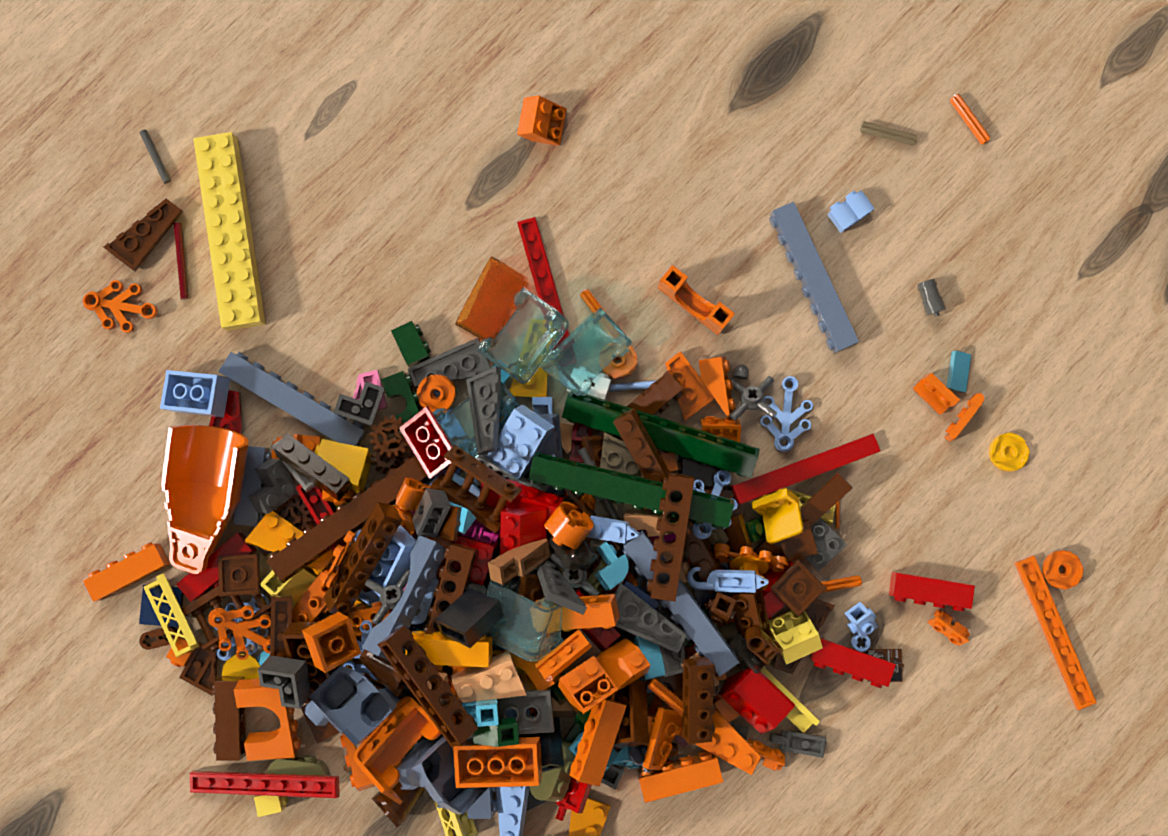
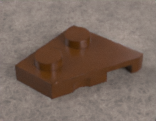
M198 642L200 647L194 650L179 678L213 696L212 686L217 678V651L203 650L201 646L204 643Z

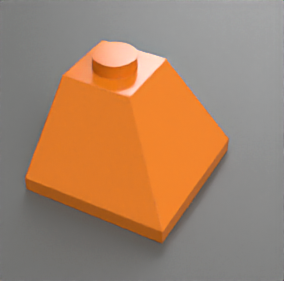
M626 638L595 657L617 686L618 691L646 675L650 668L649 662L639 647Z

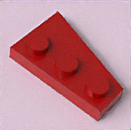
M228 390L224 418L211 416L209 426L220 427L242 434L240 392Z

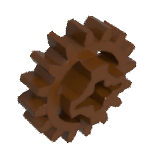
M394 415L391 416V419L384 416L383 422L378 419V426L372 425V429L375 432L369 433L370 437L374 438L370 441L371 445L376 444L373 448L374 451L381 450L380 456L387 453L389 459L392 454H395L396 458L399 457V452L405 454L404 448H410V445L405 438L399 435V428L405 424H402V417L395 420ZM386 425H392L391 427L384 428ZM392 433H394L395 439L391 438L390 440H388L387 435H392ZM378 435L384 439L382 445L378 441ZM392 446H399L395 449H390Z
M290 498L289 503L286 501L283 505L277 507V510H273L280 516L281 512L286 508V512L281 517L288 521V517H295V521L288 522L296 528L300 523H303L299 529L302 532L306 528L311 527L308 524L309 521H314L313 518H309L311 513L306 510L307 506L305 504L301 505L302 500L300 499L295 503V499ZM297 508L301 510L303 516L297 512Z

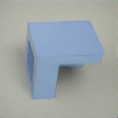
M532 397L533 412L536 414H553L552 397Z

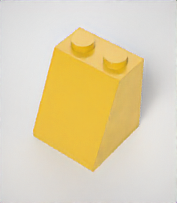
M321 439L320 445L316 446L315 454L349 477L352 485L349 489L350 491H354V494L360 491L364 492L372 462L369 449Z

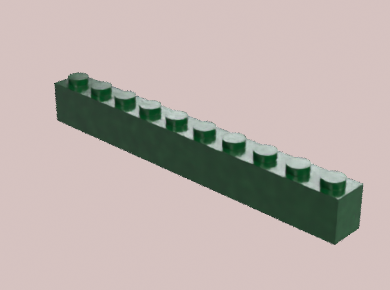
M571 389L566 398L562 418L572 423L583 424L590 429L602 430L609 435L621 436L613 421L617 416L632 408ZM636 410L656 448L661 451L671 452L685 459L690 458L703 465L709 464L722 471L728 470L741 477H752L760 451L759 448Z
M538 452L533 457L529 480H532L537 485L549 484L553 485V488L557 490L569 489L573 490L572 492L577 495H584L586 493L598 500L606 498L612 500L615 504L623 505L627 503L631 504L635 509L643 510L647 508L651 509L653 513L662 514V510H659L660 499L665 498L666 490H662L663 482ZM693 490L689 519H692L691 521L697 524L709 523L717 529L728 528L734 500ZM674 491L671 493L670 498L678 501L682 497V493ZM672 511L669 513L672 514V517L678 519L679 514Z

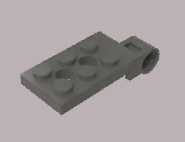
M551 689L526 691V696L497 699L499 719L509 718L506 710H516L517 717L514 719L518 723V734L549 733L555 731ZM529 707H534L538 715L531 717L527 714L526 710ZM472 735L465 742L473 741Z

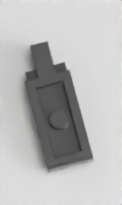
M782 730L781 734L770 733L769 741L779 744V749L798 754L824 757L827 739L824 736L790 730Z

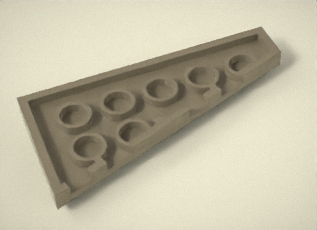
M604 433L600 468L644 478L625 442ZM596 499L594 507L596 515L611 519L602 500ZM612 502L621 521H624L623 516L627 509H634L631 504L624 503L619 505ZM593 538L590 541L589 553L592 550L596 553V547L608 541Z

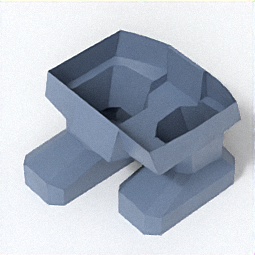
M339 666L309 696L312 701L306 705L305 714L316 726H325L330 722L340 733H344L354 745H358L383 723L397 707L396 704L401 698L393 695L387 688L378 690L365 677V674Z
M444 736L439 741L435 739L422 740L396 766L400 773L399 782L402 785V790H413L420 786L421 788L425 787L429 796L437 802L438 808H445L458 815L464 814L489 788H456L454 751Z

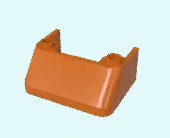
M410 696L402 698L396 704L397 707L361 743L354 753V761L380 792L399 805L403 801L392 790L400 779V773L395 766L422 736L428 740H434L441 734L423 707Z

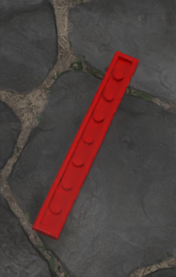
M536 217L518 221V228L544 319L551 320L550 340L558 368L563 369L577 365Z
M873 433L733 485L731 488L737 504L740 505L881 451Z
M192 771L189 773L190 793L315 798L340 797L339 776Z

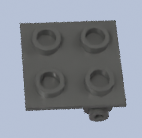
M821 517L811 526L818 554L805 557L817 571H820L847 546Z

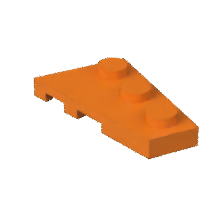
M681 351L665 363L667 370H671L685 386V389L682 390L684 395L678 399L684 421H686L715 398Z
M658 707L642 766L648 770H662L672 750L671 742L674 736L679 735L682 728L679 726L682 722V716L672 708Z

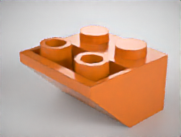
M540 95L524 98L517 135L530 141L559 146L567 108Z
M594 656L559 679L558 687L568 701L583 714L618 691L617 686Z

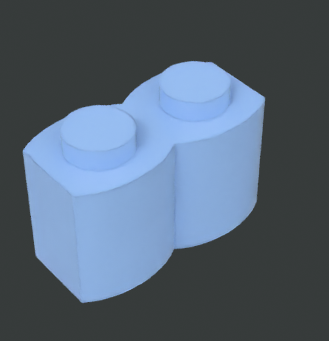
M854 190L845 197L846 201L843 203L838 201L830 207L831 211L827 215L840 233L875 209L862 190L857 193Z

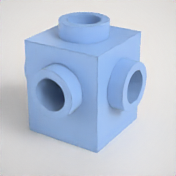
M861 602L844 613L849 622L847 626L853 634L858 633L861 638L872 633L878 627L874 620L876 615Z

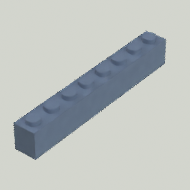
M794 201L773 210L769 218L770 224L773 228H776L779 234L777 235L778 241L781 246L784 245L787 251L785 253L786 258L795 268L793 270L794 275L802 283L803 295L805 298H809L811 303L810 310L819 320L818 327L827 337L826 344L829 350L837 353L855 345L859 340Z
M238 351L237 354L230 352L219 370L221 374L332 440L360 446L367 434L363 430L364 425L357 421L351 423L346 420L347 418L334 414L330 410V405L323 401L319 404L313 400L315 396L306 391L302 394L297 391L298 386L289 381L287 384L280 381L281 376L272 371L270 374L265 372V367L256 361L254 364L248 362L249 357Z
M640 530L638 531L640 533L639 536L628 540L625 544L623 543L624 549L622 551L628 560L632 558L636 565L634 567L640 576L644 575L648 580L653 577L650 565L651 559L656 557V551H653L654 543L647 536L646 532ZM662 555V556H661V559H662L663 561H666V559H665V558L663 557V555ZM661 573L658 579L660 581H667L669 574ZM679 578L676 602L658 600L665 609L667 607L672 612L670 616L677 625L679 623L682 625L683 631L687 634L686 638L689 641L692 639L696 644L694 648L700 657L704 655L715 665L716 673L720 677L739 663L738 656Z

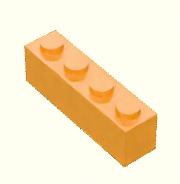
M424 631L412 632L414 640L425 650L427 658L434 665L489 667L492 663V637H487L486 634L471 648H468L442 635L440 632H434L433 634H425Z

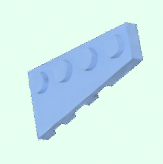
M529 786L496 787L500 836H523Z

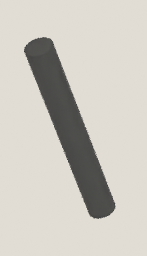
M147 130L140 131L139 133L163 183H169L171 179Z

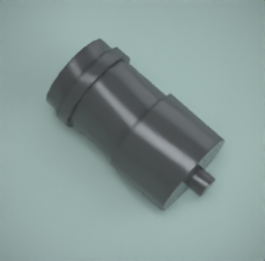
M935 279L917 284L926 315L934 314L935 317L940 316L939 312L946 310L939 294Z

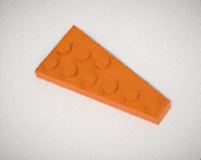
M655 695L648 713L651 715L653 713L656 714L658 707H671L664 706L661 703V698ZM715 708V714L713 715L715 732L712 734V742L697 743L695 745L753 775L761 755ZM681 729V732H680L679 736L682 737V738H684V737L682 736V729Z

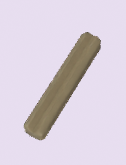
M866 121L862 123L860 128L862 133L911 146L917 140V135Z

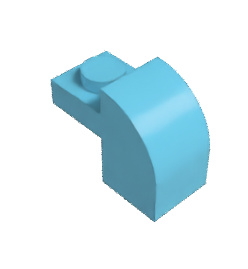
M605 542L596 547V550L607 565L594 575L605 591H608L626 577L628 573V560L625 554L617 557L615 548Z
M497 699L462 703L466 712L477 722V727L499 725Z

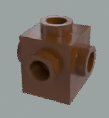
M717 592L715 598H710L706 606V610H709L707 616L713 623L725 625L728 619L732 621L736 609L733 607L736 600L728 595Z

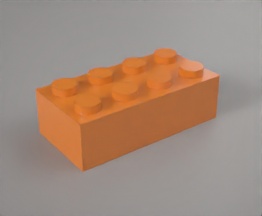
M519 737V744L501 747L473 744V741H464L461 745L453 747L456 788L539 786L543 778L540 737Z
M706 750L699 751L698 755L692 757L690 754L680 756L679 760L672 762L671 759H668L662 770H652V772L647 773L643 767H640L641 770L637 771L645 803L723 783L717 757Z

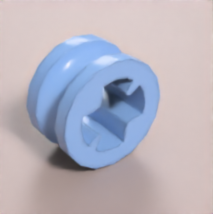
M858 633L855 634L851 639L852 647L860 652L868 650L871 644L867 635L864 637L863 647L860 645L857 647V639L863 638Z

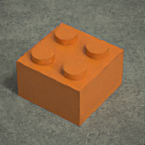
M340 612L302 630L315 667L324 673L361 654L350 619Z

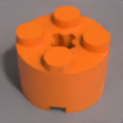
M562 502L544 526L552 534L553 541L557 545L563 546L564 544L576 550L594 527V523L588 514L584 511L581 514L576 510L578 507L570 502Z

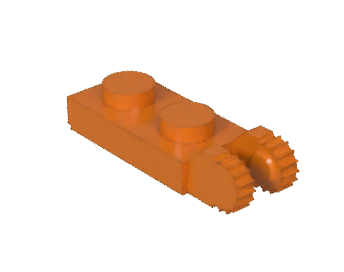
M977 393L967 401L968 408L963 407L957 415L959 417L957 422H952L945 430L947 432L944 437L950 442L959 435L984 402L985 397L983 394Z

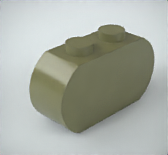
M562 741L564 766L542 773L543 778L539 786H529L532 795L536 799L559 802L565 797L572 778L569 775L571 765L576 757L568 749L572 743Z
M297 754L295 758L274 760L266 771L268 774L330 776L325 762L316 760L317 757L308 755L301 758L297 757Z

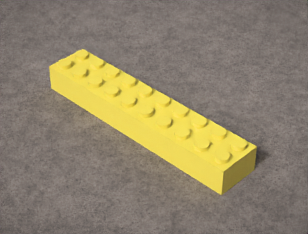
M232 132L193 138L221 328L230 331L266 325L238 138Z

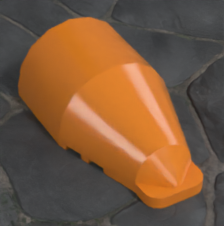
M206 425L169 427L161 486L162 491H165L167 503H164L165 510L168 509L169 521L167 522L170 540L169 560L174 567L192 574L201 573L207 568L208 558L213 553L240 502L248 450V439L244 435L232 430Z

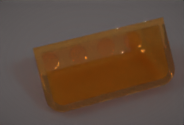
M491 256L457 318L455 325L458 330L474 338H479L480 341L493 347L494 343L498 344L502 337L500 332L503 326L507 327L511 320L509 315L512 309L516 310L519 305L520 299L518 298L521 292L525 293L528 288V278Z

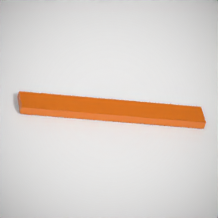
M1032 555L1015 562V566L1076 710L1096 704V699L1035 556Z

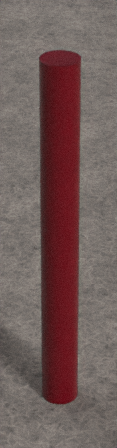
M174 223L180 299L186 300L188 299L182 223Z

